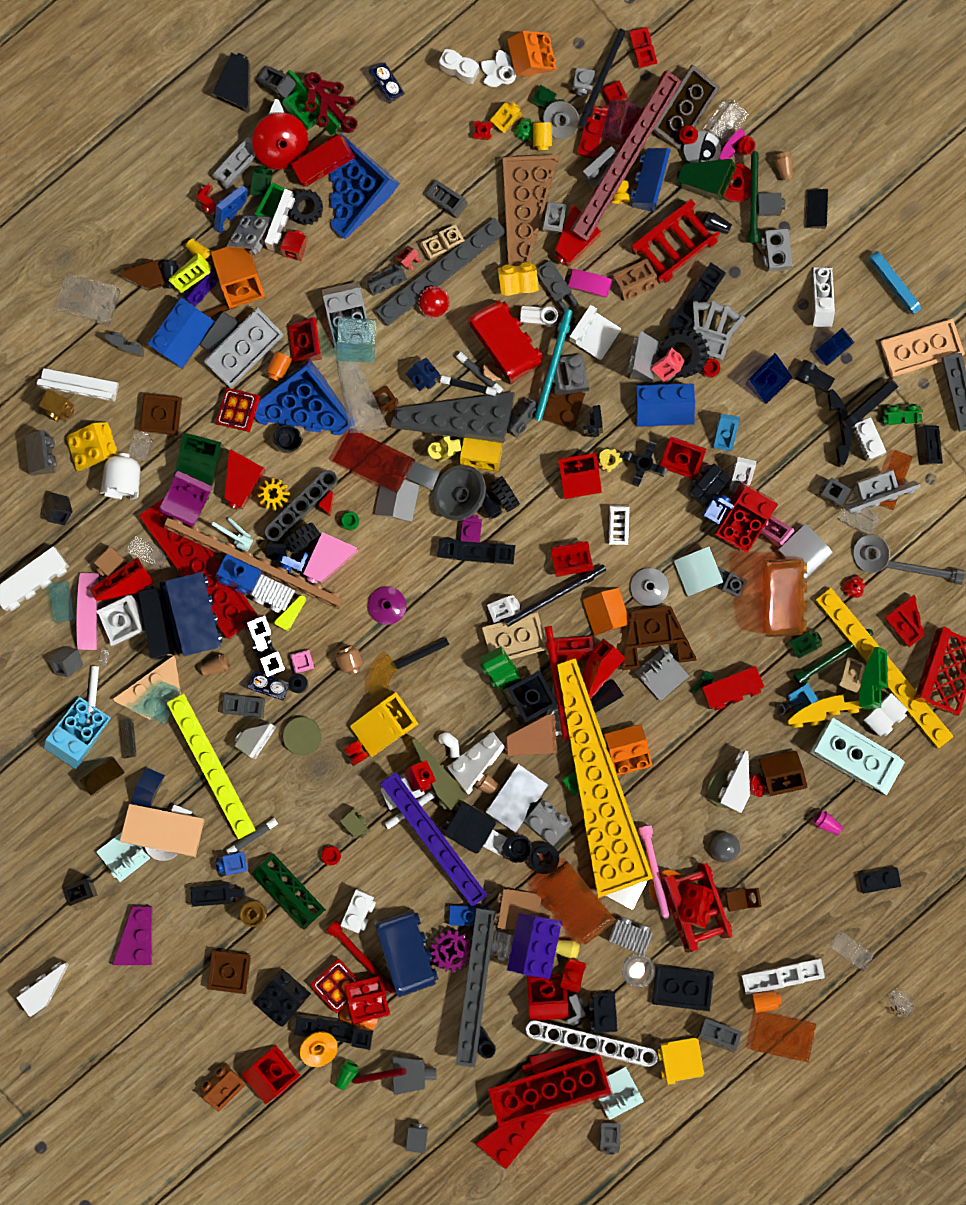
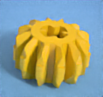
M271 478L270 485L265 480L264 484L267 487L259 486V489L264 493L257 494L259 498H263L260 504L267 503L265 506L267 510L271 505L273 511L277 510L276 505L283 509L284 506L281 502H289L287 498H284V496H290V492L285 491L288 486H281L282 480H278L277 484H275V479ZM274 490H277L278 497L271 499L269 493L271 491L274 493Z

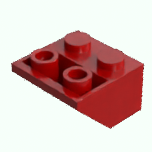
M596 453L558 459L564 500L602 493Z

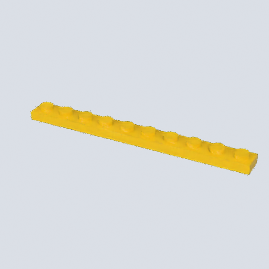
M828 589L815 601L848 641L854 645V648L862 658L868 662L874 648L880 646L833 589ZM887 656L888 689L908 709L909 715L939 749L954 736L927 703L913 700L916 690Z

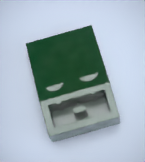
M184 433L175 474L177 471H180L213 486L224 445L219 441Z

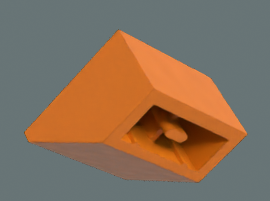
M522 31L507 39L515 75L531 76L557 69L549 33Z
M641 724L604 734L607 749L617 776L652 766L647 739Z

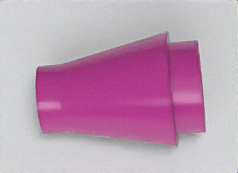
M820 810L813 820L816 828L833 833L836 836L843 829V826L827 811L823 812Z

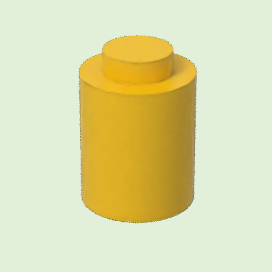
M533 123V147H537L539 151L548 150V147L552 146V123Z

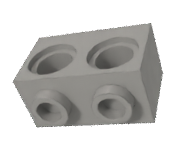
M788 229L765 231L764 237H761V246L765 248L766 253L763 256L764 267H767L768 272L790 270L792 268ZM773 237L778 238L780 244L773 245L770 239ZM779 256L782 263H774L772 257Z

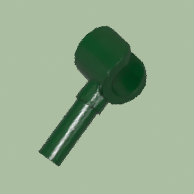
M705 671L691 692L695 694L704 681L710 684L714 674Z

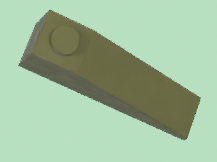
M414 738L412 741L421 761L427 760L436 779L432 785L437 796L440 798L438 803L445 810L447 808L452 810L468 794L420 742Z

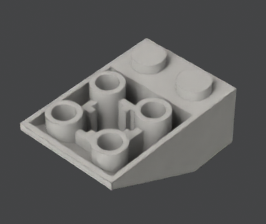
M359 281L322 289L335 350L372 342Z
M639 332L638 337H634L627 373H631L630 379L652 383L654 372L651 368L657 362L660 342L644 332Z

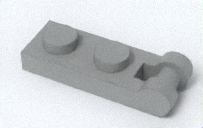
M247 137L214 172L212 177L220 180L223 183L222 186L226 189L231 187L240 174L256 158L252 147V140ZM226 170L231 173L228 178L224 175Z

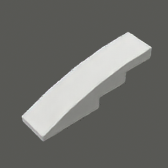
M821 958L742 975L746 995L825 978Z

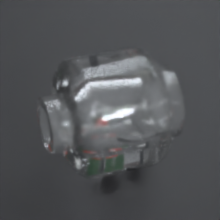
M895 988L887 995L889 1000L886 1005L896 1017L903 1016L905 1018L916 1008L914 1006L915 999L906 989L897 990Z

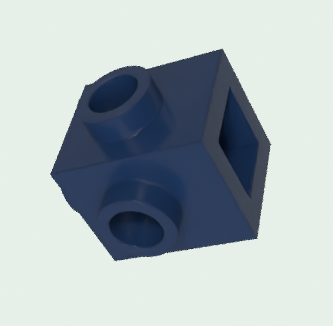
M427 357L415 363L406 373L419 392L425 388L429 390L437 384L435 380L440 376L435 366L432 365Z

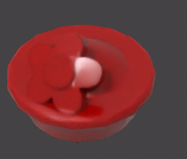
M760 774L752 776L749 779L750 793L758 798L762 797L766 793L765 789L767 788L763 777Z

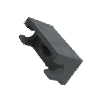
M705 1018L701 1024V1030L697 1035V1039L733 1053L737 1049L742 1032Z

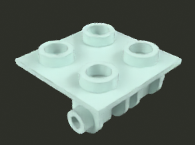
M122 832L97 851L98 855L111 870V874L119 882L150 859V856L143 847L121 843Z
M626 1067L608 1076L613 1095L599 1099L609 1120L644 1102Z

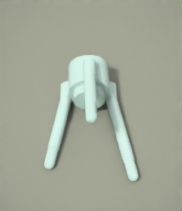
M228 518V521L241 533L238 536L212 522V526L235 539L236 550L240 552L249 550L254 540L250 538V534L246 533L231 518Z

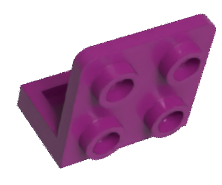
M177 471L159 510L193 526L208 500L212 486Z

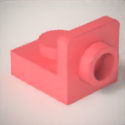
M671 348L665 357L653 364L651 370L665 382L681 370L684 359Z

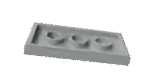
M256 307L204 362L229 388H232L284 334Z

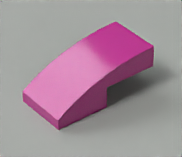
M741 128L728 140L720 154L719 160L731 159L736 151L733 147L745 136Z
M573 269L568 286L570 289L607 298L612 279Z

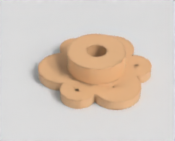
M488 363L483 366V374L493 381L502 379L501 370L496 368L494 364Z

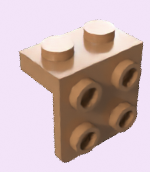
M503 888V893L499 892L497 904H501L500 912L496 911L494 923L498 924L497 928L515 930L519 913L538 916L541 896L535 893Z

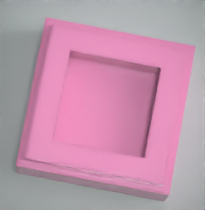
M310 650L291 655L296 674L314 669Z

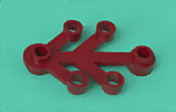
M316 72L307 73L303 78V84L308 89L307 102L304 105L305 111L308 113L314 112L317 107L315 102V94L317 93L320 97V112L316 119V124L322 128L328 124L329 118L327 113L329 107L341 122L342 130L345 133L354 132L358 125L357 120L352 116H345L336 103L342 104L346 109L350 110L356 104L355 99L351 96H339L344 89L342 83L322 80L321 76ZM323 88L331 89L333 94L326 93Z

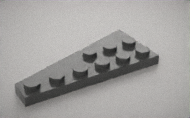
M515 392L396 408L391 426L395 429L504 443Z

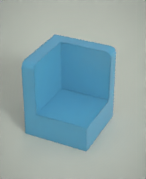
M805 684L786 696L790 703L802 699L803 704L793 707L796 712L818 700L809 684Z

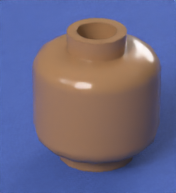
M346 645L337 650L338 653L335 656V660L341 672H348L351 675L360 670L359 667L363 664V659L358 648Z

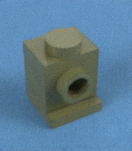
M354 808L340 822L355 839L357 837L362 839L370 832L366 826L368 822L361 814L357 816L355 813L358 810Z

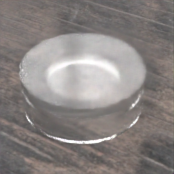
M102 646L99 665L106 666L109 658V647Z

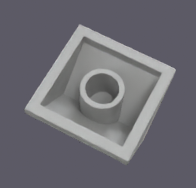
M382 478L375 515L412 522L420 485L402 479Z

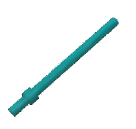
M565 309L562 323H559L557 330L559 334L534 418L537 421H542L564 340L570 330L569 323L573 311Z

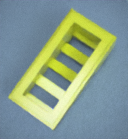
M198 253L173 274L169 281L180 293H183L208 275L211 266ZM178 278H181L185 284L183 285Z
M303 595L299 596L275 620L274 624L289 631L306 602V597Z

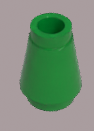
M345 1060L344 1063H341L335 1086L340 1090H345L357 1075L359 1066L350 1060Z

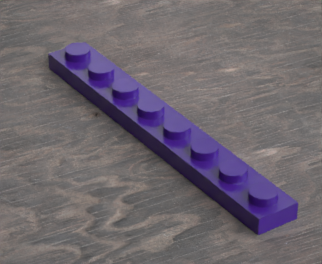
M394 772L380 782L470 905L473 907L488 896L398 774Z

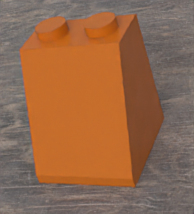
M225 247L211 252L229 309L265 298L253 256L249 253V248Z

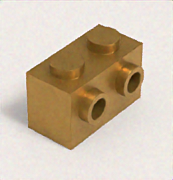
M47 389L39 404L46 411L45 414L57 422L60 419L65 422L74 413V405L67 398L50 389Z

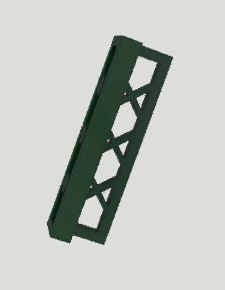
M274 853L252 872L257 881L303 930L326 910ZM272 861L277 866V871L272 870L267 864ZM282 876L290 880V885H286L282 881ZM295 891H300L303 894V899H298ZM308 905H313L318 912L313 915L308 909Z

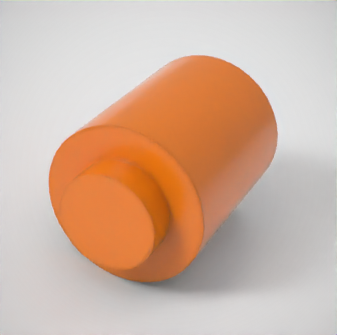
M275 351L266 370L268 378L276 382L279 379L283 380L292 358Z
M775 990L752 994L755 1013L777 1010L779 1005H782L780 993L776 994Z

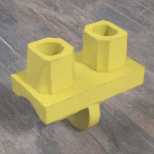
M449 436L443 437L438 442L430 444L427 453L432 459L444 462L455 455L456 452H460L461 445L459 439L450 441Z

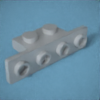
M889 469L856 481L861 499L844 505V509L852 514L859 513L868 506L876 507L882 501H892L897 499L899 495L912 494L916 491L915 489L920 488V483L913 480L898 486L894 470Z

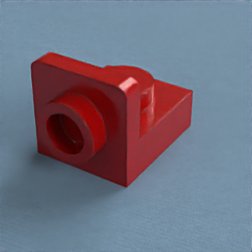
M568 958L563 970L560 987L578 993L587 964Z

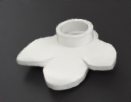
M498 50L496 61L488 60L481 63L484 73L488 75L484 80L486 85L498 87L502 83L508 85L515 81L516 75L514 68L511 66L512 60L509 55ZM505 73H509L511 76L509 78H505L503 75Z

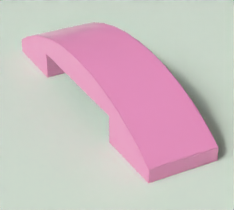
M80 573L77 596L78 650H97V601L94 599L89 588L99 582V573Z

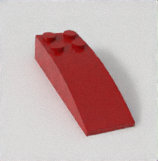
M600 1054L488 1089L499 1128L613 1095Z

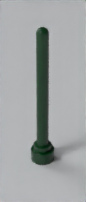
M757 151L751 153L750 231L746 235V243H761V235L757 231L759 162Z
M866 630L871 636L873 635V630ZM848 642L806 671L799 670L794 673V679L800 687L808 683L810 676L853 649L854 645Z

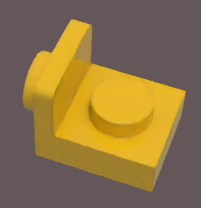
M507 102L501 106L490 121L503 133H506L523 114L520 112L521 109L517 104Z

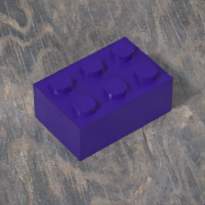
M519 913L507 970L522 975L550 979L562 921Z

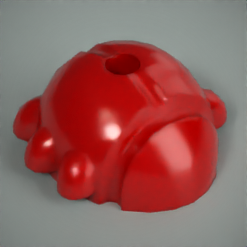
M855 575L842 583L844 587L843 592H846L847 597L859 598L863 595V588L866 584L863 583L862 578L859 579V576Z

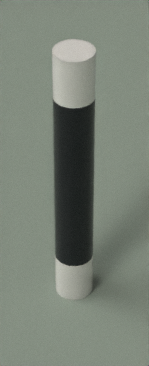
M441 376L440 383L496 396V388Z

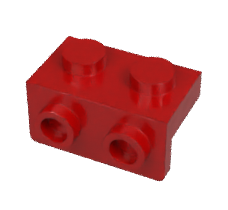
M578 541L574 544L558 545L551 548L556 577L594 570L588 541Z
M686 884L679 921L706 929V925L710 920V904H712L714 898L713 890L702 885Z

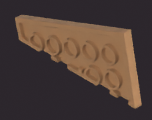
M559 155L503 157L508 265L519 266L524 262H530Z

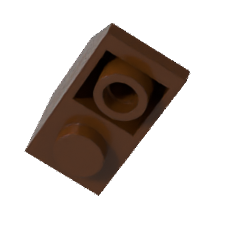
M146 260L140 266H128L124 268V271L120 272L124 280L146 291L166 286L157 260Z

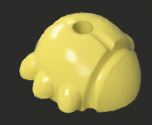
M616 449L601 451L599 465L603 466V470L607 469L608 472H611L622 461V458H619L620 453H616Z

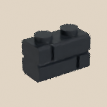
M714 463L711 467L707 465L700 473L703 475L699 481L695 479L688 487L690 489L688 495L705 509L713 495L717 496L731 479L727 473Z

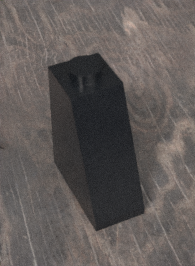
M231 52L212 94L215 99L249 113L250 63L245 55L241 53L236 55Z

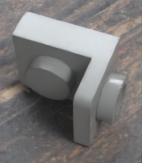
M576 68L573 92L581 96L591 94L595 70Z

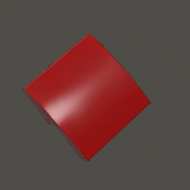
M382 976L344 985L352 1025L391 1015Z

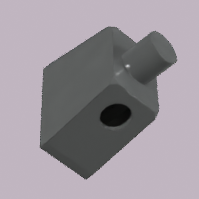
M393 1056V1069L402 1067L406 1069V1075L393 1077L394 1095L425 1089V1080H437L436 1068H425V1059Z

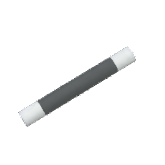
M462 352L457 355L456 358L489 387L496 388L497 394L504 390L495 381L487 378L483 374V370Z
M275 818L271 819L226 850L229 855L235 854L278 825V822Z

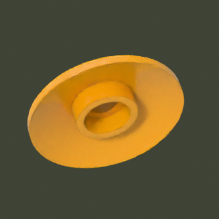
M327 1032L313 1033L302 1042L299 1050L300 1057L308 1066H324L336 1056L338 1050L337 1041Z

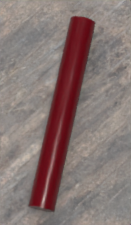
M402 1067L355 1076L353 1083L360 1084L406 1075V1069Z

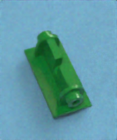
M907 404L906 407L888 405L887 408H882L883 413L886 415L883 416V423H887V425L901 424V417H904V424L922 421V414L919 413L923 412V409L917 404Z

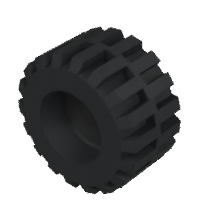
M684 328L673 331L662 339L663 343L659 345L661 351L658 352V356H661V359L667 355L669 349L673 348L675 350L679 342H684L690 346L693 354L692 360L689 364L683 363L681 370L675 374L676 378H687L703 370V367L708 363L706 360L709 359L710 354H707V351L710 348L709 346L706 347L705 343H707V340L702 339L703 335L696 333L694 329Z

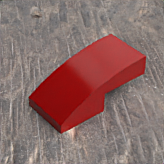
M648 27L630 31L629 35L638 67L643 68L658 64Z

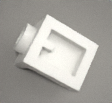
M514 595L487 605L494 623L520 612V604Z

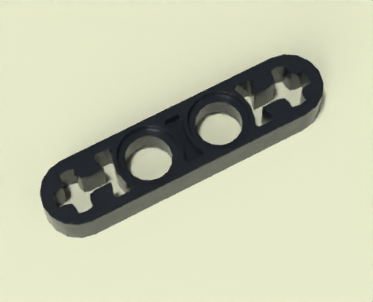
M893 379L887 381L846 416L842 423L847 429L853 427L899 386Z

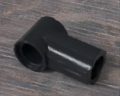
M804 359L794 375V378L807 385L810 384L825 393L829 391L835 380L832 376L819 370L815 364Z

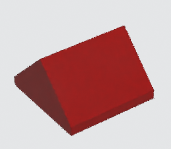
M312 317L289 325L288 332L292 363L307 362L309 359L311 361L322 360L316 318Z
M670 436L660 466L667 468L668 471L695 480L707 449Z

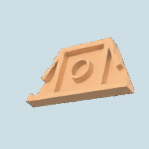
M172 656L113 700L149 720L153 719L169 707L167 705L168 701L182 695L175 656Z

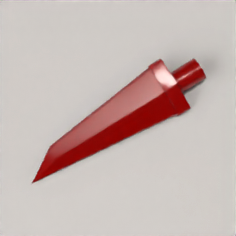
M568 1048L529 1057L531 1063L523 1065L522 1068L524 1073L534 1070V1073L538 1074L577 1056L581 1051Z

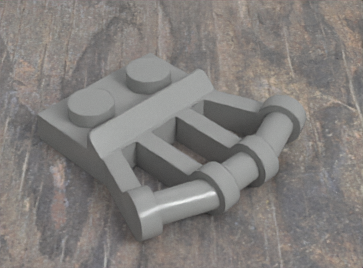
M714 300L712 302L699 303L698 301H693V329L696 330V333L703 335L702 339L707 340V343H705L706 347L709 346L710 348L707 354L723 360L731 335L744 321L745 317L743 315L740 316L727 304L725 306L720 305ZM698 310H709L704 327L699 326ZM714 311L722 313L717 331L709 329ZM728 315L735 321V324L727 334H723L722 329Z

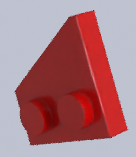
M912 595L884 618L908 648L925 636L923 626H921V618L915 595Z

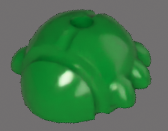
M524 117L513 131L517 133L516 137H520L522 141L533 139V123L535 122H532L531 119L526 120Z

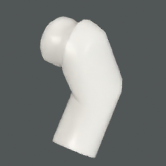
M450 733L440 734L438 741L449 747L450 758L460 757L458 740Z

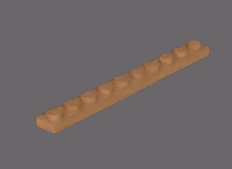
M167 518L164 524V529L222 556L228 554L261 570V574L336 609H339L343 601L339 594L333 591L328 593L322 590L323 587L316 583L311 585L305 582L306 579L299 575L292 576L287 574L288 571L282 567L270 566L271 563L265 559L260 558V560L253 558V554L245 550L240 552L235 549L234 545L228 542L223 544L218 541L217 537L211 534L206 536L200 533L201 530L194 526L189 528L183 525L182 521L175 518Z

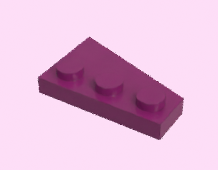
M153 906L132 907L113 965H152Z

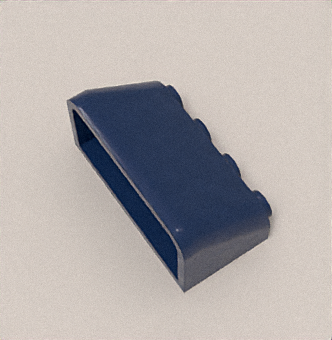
M203 572L160 582V591L178 657L221 647L222 636L216 629L215 624H218L216 614L212 612L213 600L211 594L207 592L206 587L209 586L206 575L203 576Z
M413 910L375 922L398 998L436 985L435 980L439 979L436 969H432L430 962L433 961L430 950L426 951L424 943L427 942L424 931L420 932L418 924H421L418 912L414 913Z

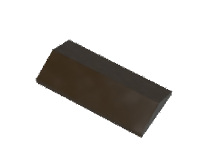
M694 65L689 67L681 80V84L653 129L660 139L678 150H681L684 146L679 137L681 129L685 126L695 127L720 88ZM687 132L685 135L689 137L691 132Z

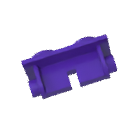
M210 270L208 275L198 281V285H192L184 291L182 296L196 307L204 299L205 295L216 286L219 281L218 276Z

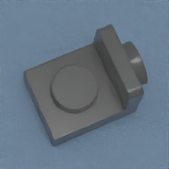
M601 1123L600 1152H604L607 1155L619 1153L621 1124Z

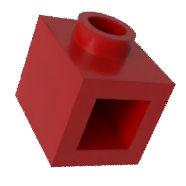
M427 760L403 771L412 792L418 789L420 792L431 788L430 784L436 781Z

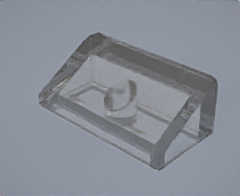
M137 536L133 538L125 551L160 570L168 557L163 549Z

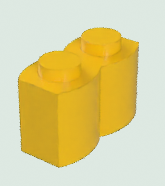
M524 262L519 266L504 265L498 269L501 295L531 293L539 290L536 264Z

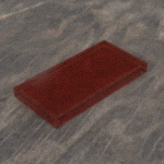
M352 428L349 429L333 459L334 463L395 493H398L415 461L414 458Z

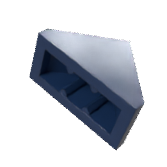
M147 768L136 785L131 803L150 808L165 775Z

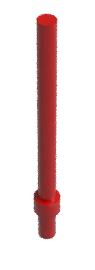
M552 626L544 627L547 641L545 642V647L549 653L563 741H568L570 737L557 669V642L554 641Z

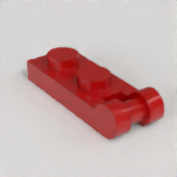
M594 104L593 114L600 115V120L592 119L593 114L588 118L577 155L596 160L608 107L603 106V108H600Z

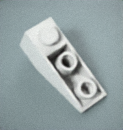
M813 267V326L832 327L835 315L832 268Z
M746 750L743 753L739 752L734 762L737 766L734 771L730 770L726 778L729 782L726 788L722 787L718 795L720 804L739 813H742L750 796L748 751Z
M59 962L51 968L53 972L49 975L42 974L35 980V985L32 987L27 985L19 991L21 995L17 997V1000L29 1017L50 1003L69 965L68 962L63 965Z

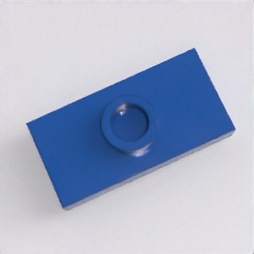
M450 905L449 925L474 926L476 909L489 910V907Z

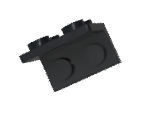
M615 992L592 993V998H588L589 1010L593 1012V1018H589L590 1030L594 1031L595 1036H600L599 1033L618 1032Z

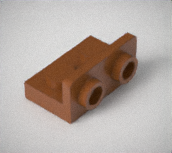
M225 1063L216 1070L209 1080L202 1084L199 1092L202 1098L219 1112L246 1083Z

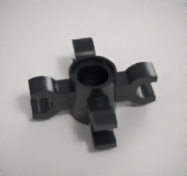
M649 441L645 453L639 457L624 451L622 460L634 464L637 470L632 485L639 487L643 475L649 471L664 477L667 468L654 464L651 457L657 443ZM642 459L647 460L649 467L646 469L641 468L639 461Z

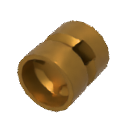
M250 901L243 905L240 910L242 923L249 927H256L262 924L267 917V909L259 901Z

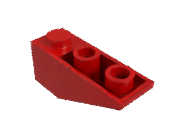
M602 639L590 653L582 674L590 699L625 659L605 639Z

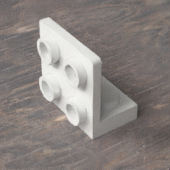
M590 305L570 335L569 341L595 358L602 360L620 333L621 328L596 313L597 308Z

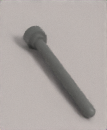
M889 561L885 567L947 578L953 581L954 584L959 585L963 584L965 570L962 569L952 570L951 572Z

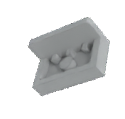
M544 799L539 802L524 820L525 823L553 846L572 824L567 816L558 812L550 802Z

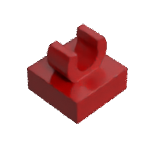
M409 246L395 259L400 265L410 270H414L411 266L413 260L418 263L421 262L420 258L416 257L419 253Z

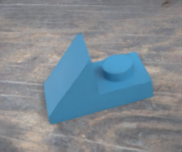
M727 414L720 415L713 448L732 451L740 417Z

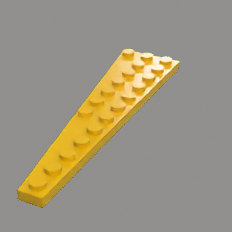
M575 658L558 664L557 669L598 898L653 879Z

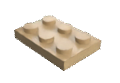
M538 612L528 615L509 627L506 626L505 622L482 627L488 651L491 652L502 646L510 660L546 650V641Z

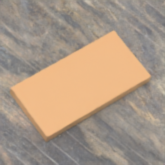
M953 318L880 341L891 378L941 363L944 356L961 352L962 356L965 354Z
M129 804L120 842L196 858L205 820Z

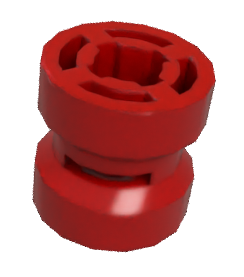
M360 740L343 749L345 754L351 758L352 766L369 757L367 752L363 751Z

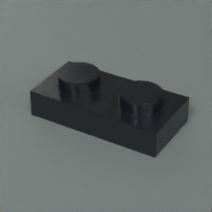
M897 867L859 874L863 894L901 887Z

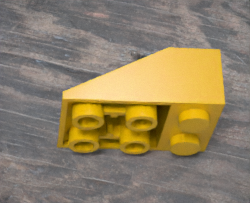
M395 692L350 725V727L370 756L373 757L419 724L397 692Z

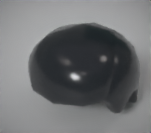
M282 425L276 429L273 435L274 446L282 453L290 454L297 451L303 442L300 431L291 425Z
M513 834L505 840L502 851L503 856L507 857L512 863H521L530 858L533 848L529 838L522 834Z

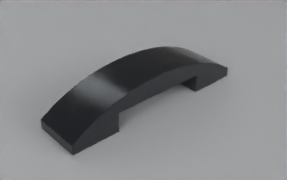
M710 263L667 326L675 331L689 328L694 321L693 301H698V303L707 302L726 275V272Z
M830 389L827 392L830 411H838L843 443L842 446L836 448L838 466L843 467L850 452L851 428L847 429L842 423V420L848 416L847 410L834 389Z
M439 538L437 557L468 562L514 565L516 545L488 544Z
M310 1015L297 1016L294 1035L308 1037L316 1032H327L336 1041L350 1043L352 1047L371 1049L373 1030L358 1024L352 1025L351 1022Z

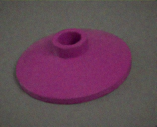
M379 588L369 599V613L380 624L391 625L397 623L406 612L405 597L396 588ZM385 602H390L391 606L390 608L385 609L383 607V604Z

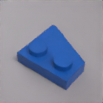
M241 185L238 189L231 191L229 196L216 204L214 229L218 233L224 230V221L227 218L232 220L238 210L246 203L248 189Z

